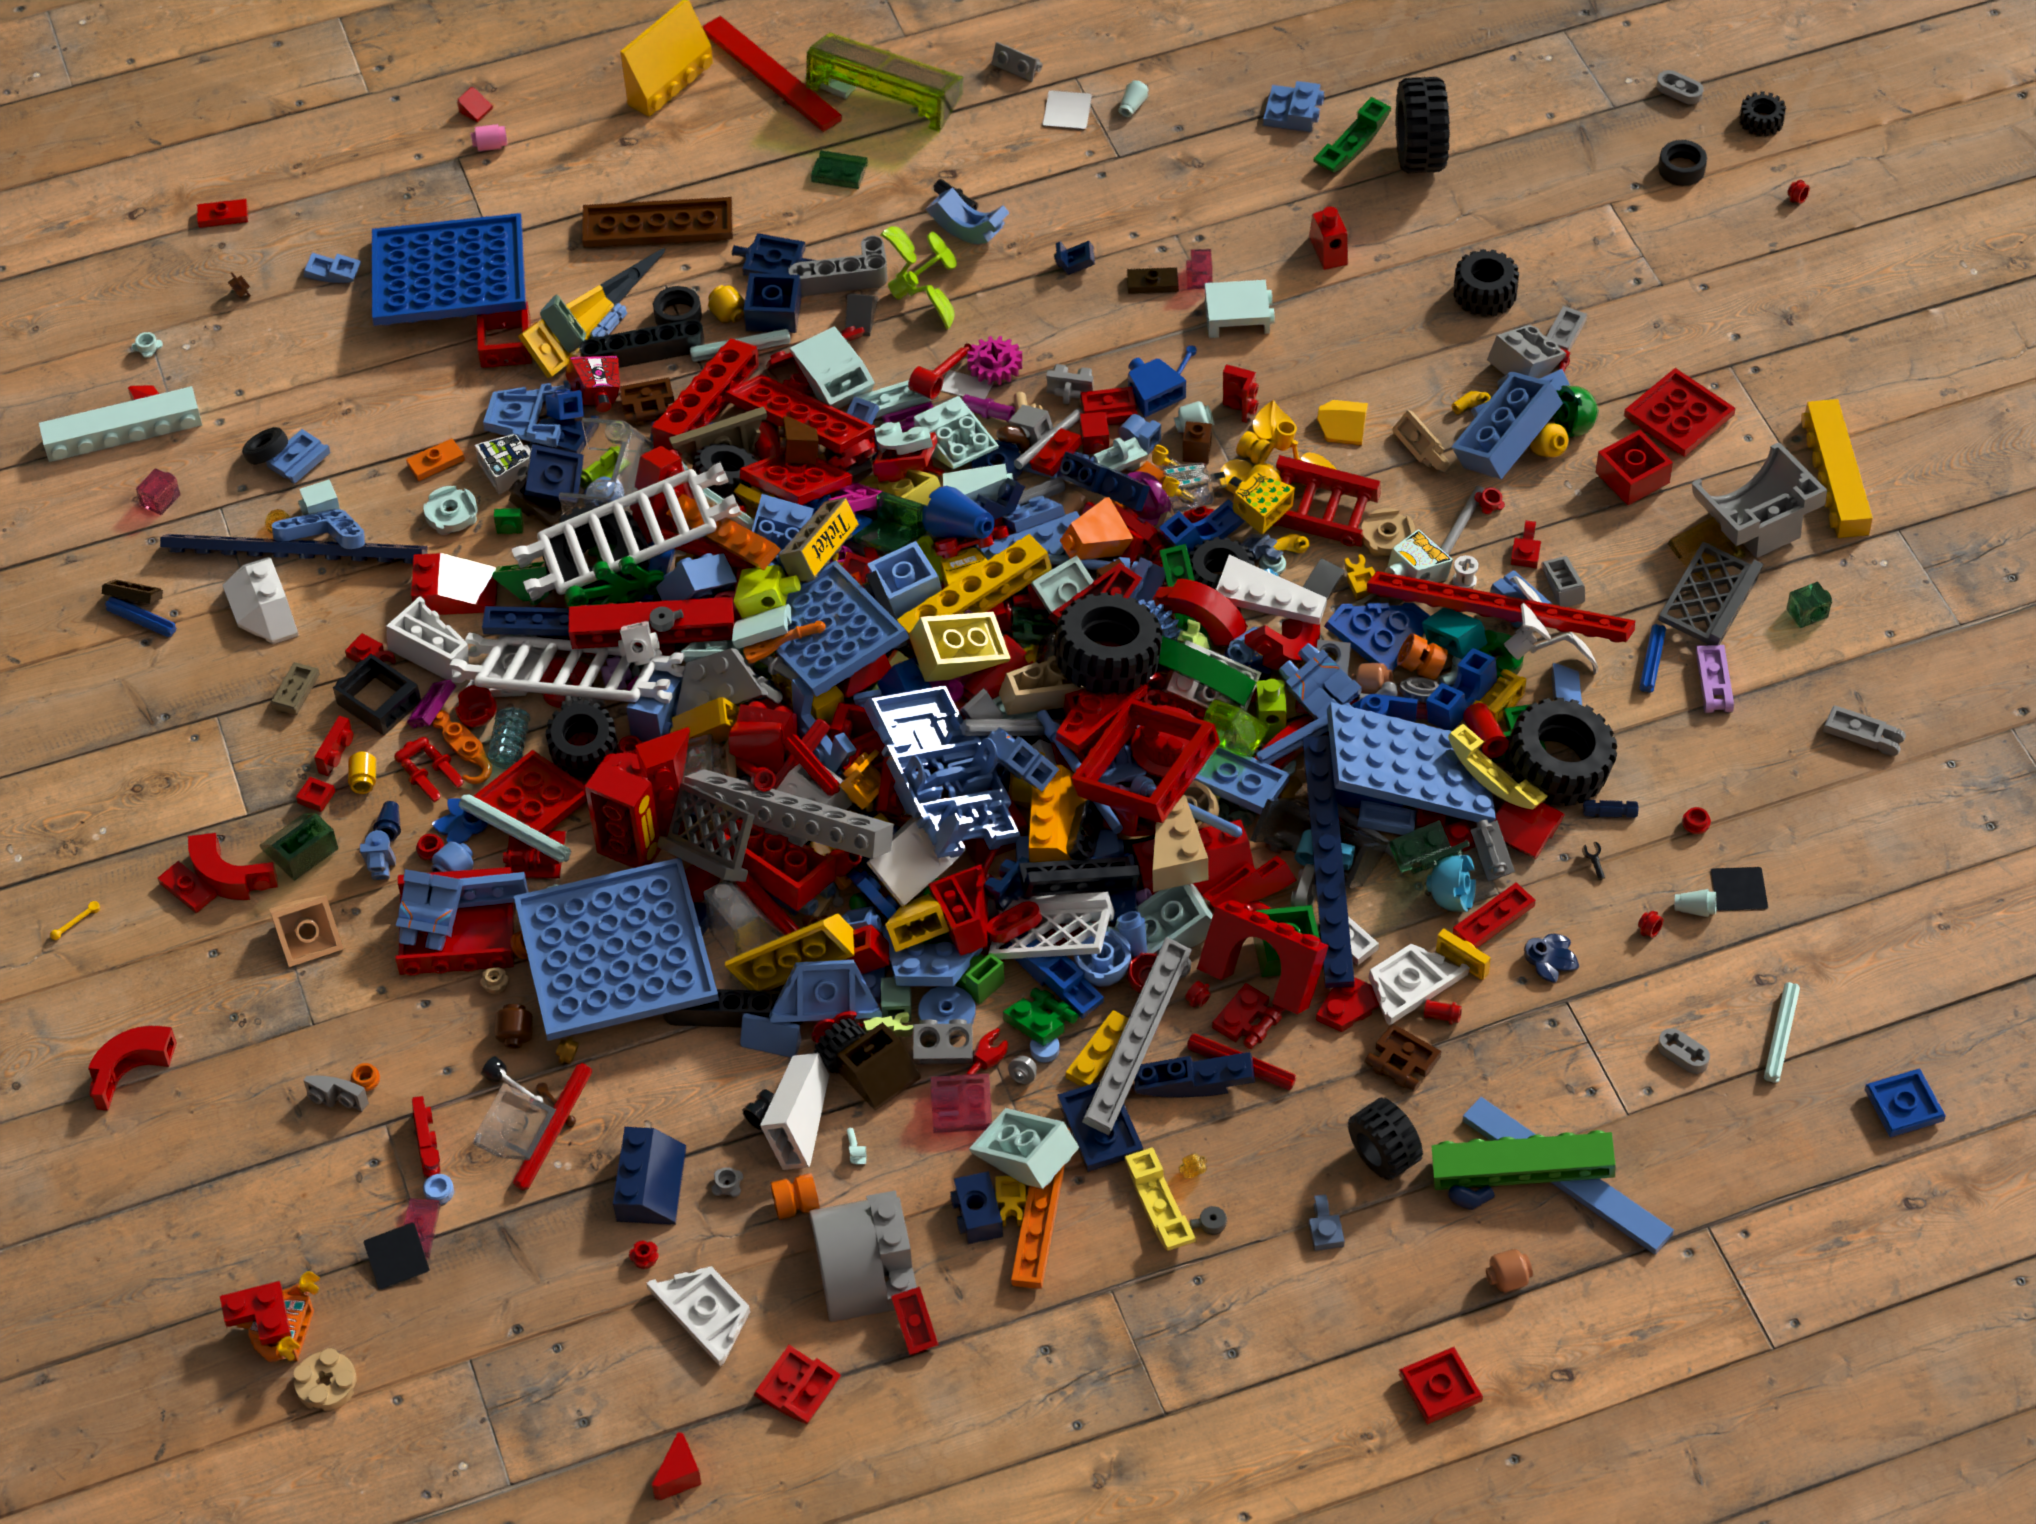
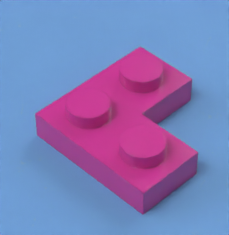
M857 482L841 488L839 491H835L836 497L828 499V501L846 497L854 515L856 511L876 510L877 506L888 503L886 492Z

